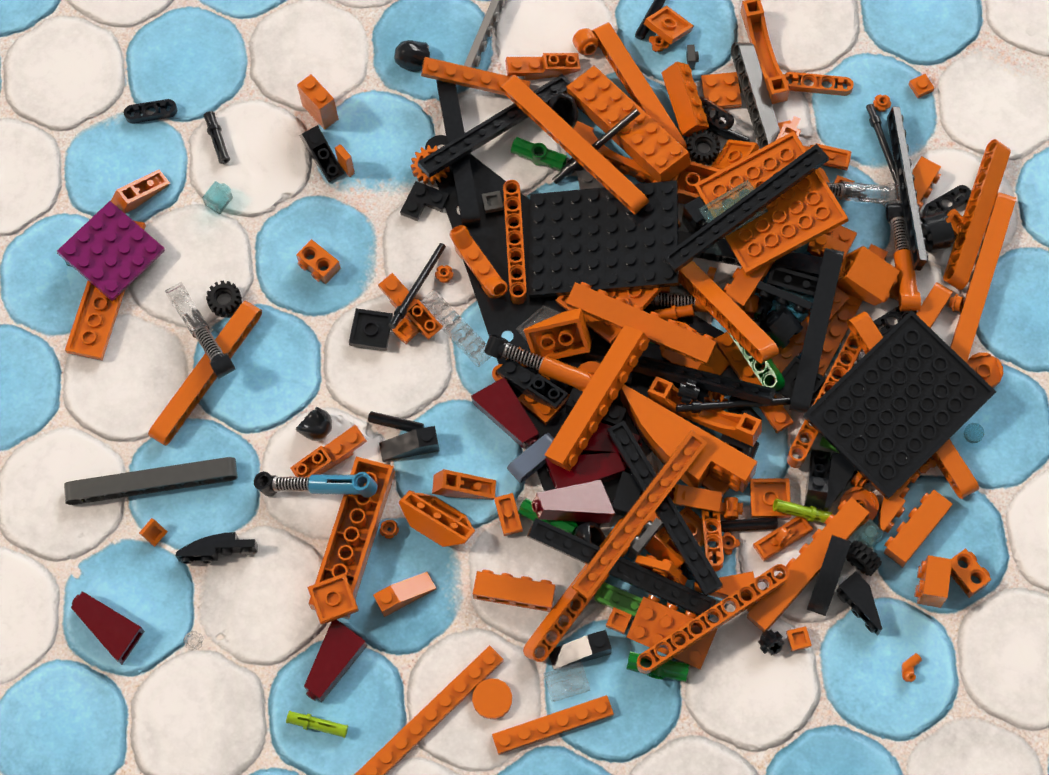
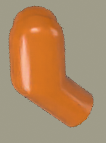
M917 653L902 663V678L906 682H913L916 679L914 667L922 661Z

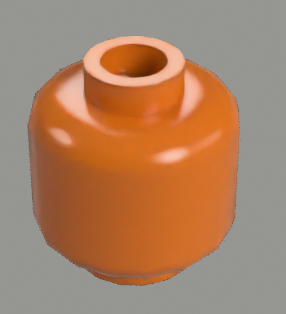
M588 28L580 29L573 36L572 42L581 55H591L597 50L599 41L592 30Z

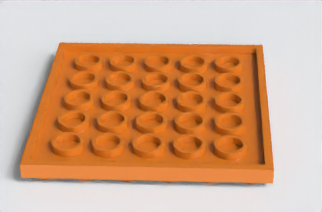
M792 131L694 184L713 219H715L805 153L806 149L796 133ZM816 169L724 238L745 274L749 275L849 220L819 170Z

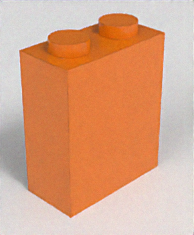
M312 74L297 84L302 106L324 130L339 120L334 98Z

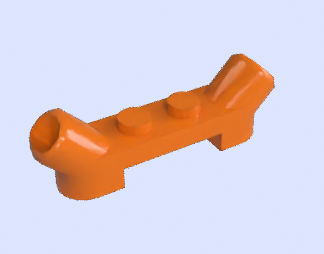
M459 225L453 228L449 235L455 245V250L478 279L486 295L496 299L506 294L508 290L507 283L498 275L471 237L467 227Z

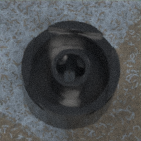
M943 211L920 217V221L923 223L922 233L926 240L925 250L928 253H934L953 246L951 245V243H954L953 227L951 222H946L945 218H948V216Z
M785 305L778 306L780 310L777 312L772 310L767 314L765 321L760 322L759 326L776 343L777 347L783 349L790 343L789 339L793 335L798 334L803 329L801 321Z

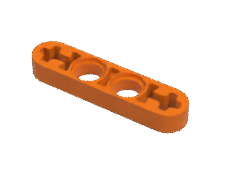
M799 72L785 73L790 91L847 96L852 92L854 85L853 81L848 77ZM809 79L813 81V85L806 86L804 81ZM828 81L832 86L825 88L822 86V83ZM843 84H846L847 89H843Z
M702 510L704 554L714 571H719L723 567L724 561L720 512L712 511V518H709L708 510ZM714 525L717 527V530L709 531L706 527ZM715 541L718 543V546L712 548L709 547L708 543ZM715 554L717 563H713L712 556Z

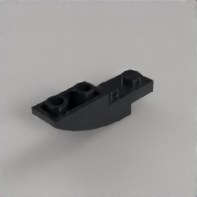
M510 358L497 370L498 375L502 378L505 377L508 382L513 384L516 390L550 408L557 409L568 396L567 392L540 374L535 375Z
M236 532L221 533L196 540L178 550L175 556L183 564H192L193 561L209 564L213 561H218V553L225 556L232 555V553L251 555L252 552H258V544L255 539L238 540Z

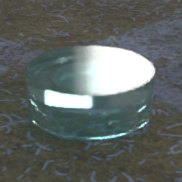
M977 423L967 425L964 430V438L970 443H978L984 436L983 427Z

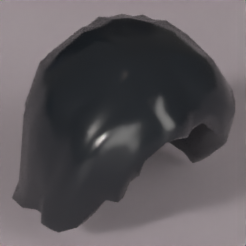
M413 40L402 41L395 49V62L406 70L412 72L421 71L424 58L430 57L429 45L426 42Z
M564 93L552 96L548 106L572 127L578 118V108L572 95Z
M316 407L315 410L308 413L295 429L312 441H322L331 432L332 419L327 411Z
M592 521L579 525L574 532V536L596 546H600L606 538L600 526Z

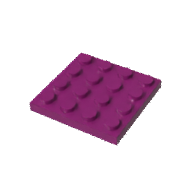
M109 201L57 250V254L113 302L165 251V248Z

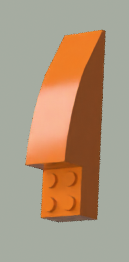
M623 384L620 389V400L623 406L627 409V413L640 437L664 465L690 431H694L707 442L682 475L681 481L688 486L700 488L709 472H711V476L715 480L726 482L732 490L736 492L741 491L742 493L745 491L750 480L755 475L758 461Z

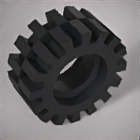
M699 130L698 134L694 132L687 142V151L691 161H696V163H702L703 165L706 163L711 165L720 151V140H718L717 135L713 137L714 133L710 132L708 134V130H705L704 133H702V130ZM700 143L708 144L710 151L701 153L696 149V146Z
M223 280L219 285L216 282L214 283L215 287L211 285L209 287L211 291H207L208 296H206L208 306L215 315L219 316L220 314L221 317H225V314L230 317V313L233 312L234 314L236 309L242 304L240 291L234 283L231 285L230 281L225 283ZM223 293L231 295L229 303L221 305L217 302L219 295Z
M854 540L851 543L846 560L851 562L850 564L855 566V569L860 570L862 574L865 573L866 576H872L882 563L880 557L877 556L878 554L873 552V549L868 548L866 544L858 540Z

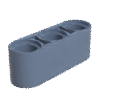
M549 433L545 434L508 465L507 470L519 483L527 480L546 464L545 458L547 457L545 453L554 438Z

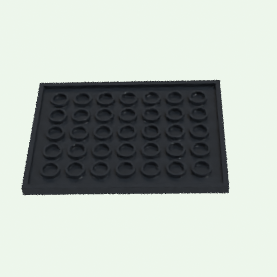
M677 180L634 184L649 200V203L636 215L628 210L605 187L530 194L529 297L540 298L570 295L575 282L579 284L581 282L587 283L592 286L591 289L597 292L598 289L612 292L679 286V271L675 273L663 257L679 245Z
M911 310L827 391L803 417L888 500L996 391Z

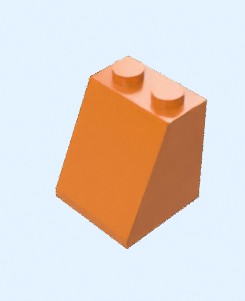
M862 246L845 256L841 264L837 287L847 294L876 306L887 301L890 296L889 291L897 283V275L900 271Z

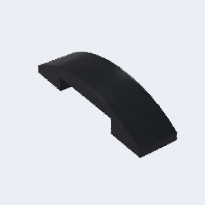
M835 535L831 536L807 610L826 616L851 541Z

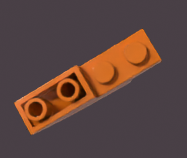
M543 53L542 57H506L505 60L507 76H523V80L553 78L561 74H571L581 69L578 53Z
M393 273L378 284V287L390 299V303L395 308L402 304L409 293L407 288ZM414 297L407 308L405 317L429 340L443 326L419 299L416 300Z
M354 425L323 447L321 445L290 467V469L297 477L305 478L311 475H321L354 454L353 451L366 443L367 440L358 426Z
M919 469L888 500L883 497L878 515V535L882 536L884 532L889 533L895 524L892 522L895 517L899 518L906 509L903 507L906 501L903 498L910 490L908 488L910 482L915 483L921 475L918 472Z

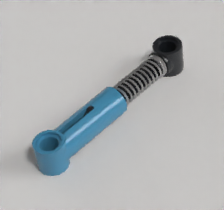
M263 471L254 478V486L268 497L280 491L371 497L378 489L376 481L366 472H359L356 475H311L304 478L297 476L278 477Z

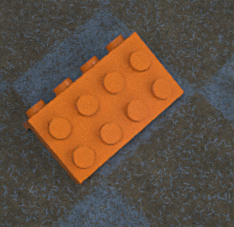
M653 595L643 596L627 638L651 648L695 619L697 614L687 610L685 613L678 611V606L667 602V605L659 603L660 598ZM699 626L691 627V631L694 634L702 632ZM717 629L673 658L701 670ZM676 637L674 642L677 645H683L685 640L682 637ZM659 648L657 650L668 655L666 648Z

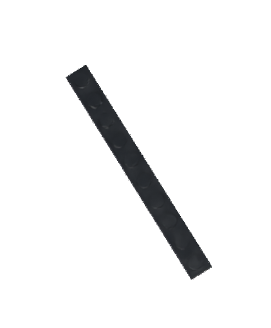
M561 74L533 92L548 105L552 96L558 93L567 94L566 86L571 82ZM512 104L418 161V167L430 178L527 119L528 116L517 105Z
M893 106L887 116V123L913 270L921 271L928 262V253L925 250L926 240L922 233L923 223L920 221V207L917 205L916 200L917 191L914 188V175L911 172L912 162L908 155L909 146L906 144L903 115H901L900 107Z
M817 144L664 255V260L676 273L829 161V157Z
M591 344L590 352L585 353V360L601 363L610 348ZM640 356L637 365L631 371L645 374L649 377L657 376L677 383H687V380L690 379L697 382L696 387L705 391H713L722 395L737 397L741 400L757 402L761 405L770 406L776 392L774 388L645 356Z
M622 421L608 428L607 433L642 492H644L657 474L626 422ZM668 494L655 513L658 519L663 522L664 529L706 597L721 589L723 584Z
M537 518L534 519L527 535L528 538L587 565L601 548ZM620 557L607 573L697 615H701L716 603V600L708 596L705 597L695 590L623 557Z

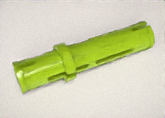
M777 498L773 503V511L802 517L810 522L818 521L824 523L832 514V512L816 509L814 506H802Z
M289 710L286 723L302 726L305 730L309 728L343 738L346 737L348 725L312 717V714L308 713L304 715Z

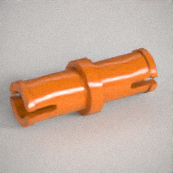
M693 304L678 307L672 305L671 308L655 310V313L660 314L661 319L678 320L681 317L695 316Z

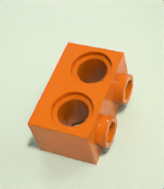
M312 239L296 254L298 265L305 271L309 270L312 273V277L318 282L322 281L327 284L341 269L339 261ZM308 256H315L313 259H306ZM324 266L328 267L325 271L320 270Z
M966 548L952 558L951 577L968 598L987 586L991 581L989 572L977 563L976 556L972 552H968ZM958 561H964L967 564V568L960 567ZM971 577H977L980 580V583L976 584L972 582Z

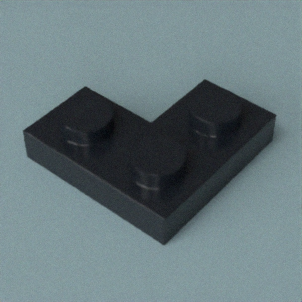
M415 181L400 214L418 221L425 206L442 212L450 196L446 192Z

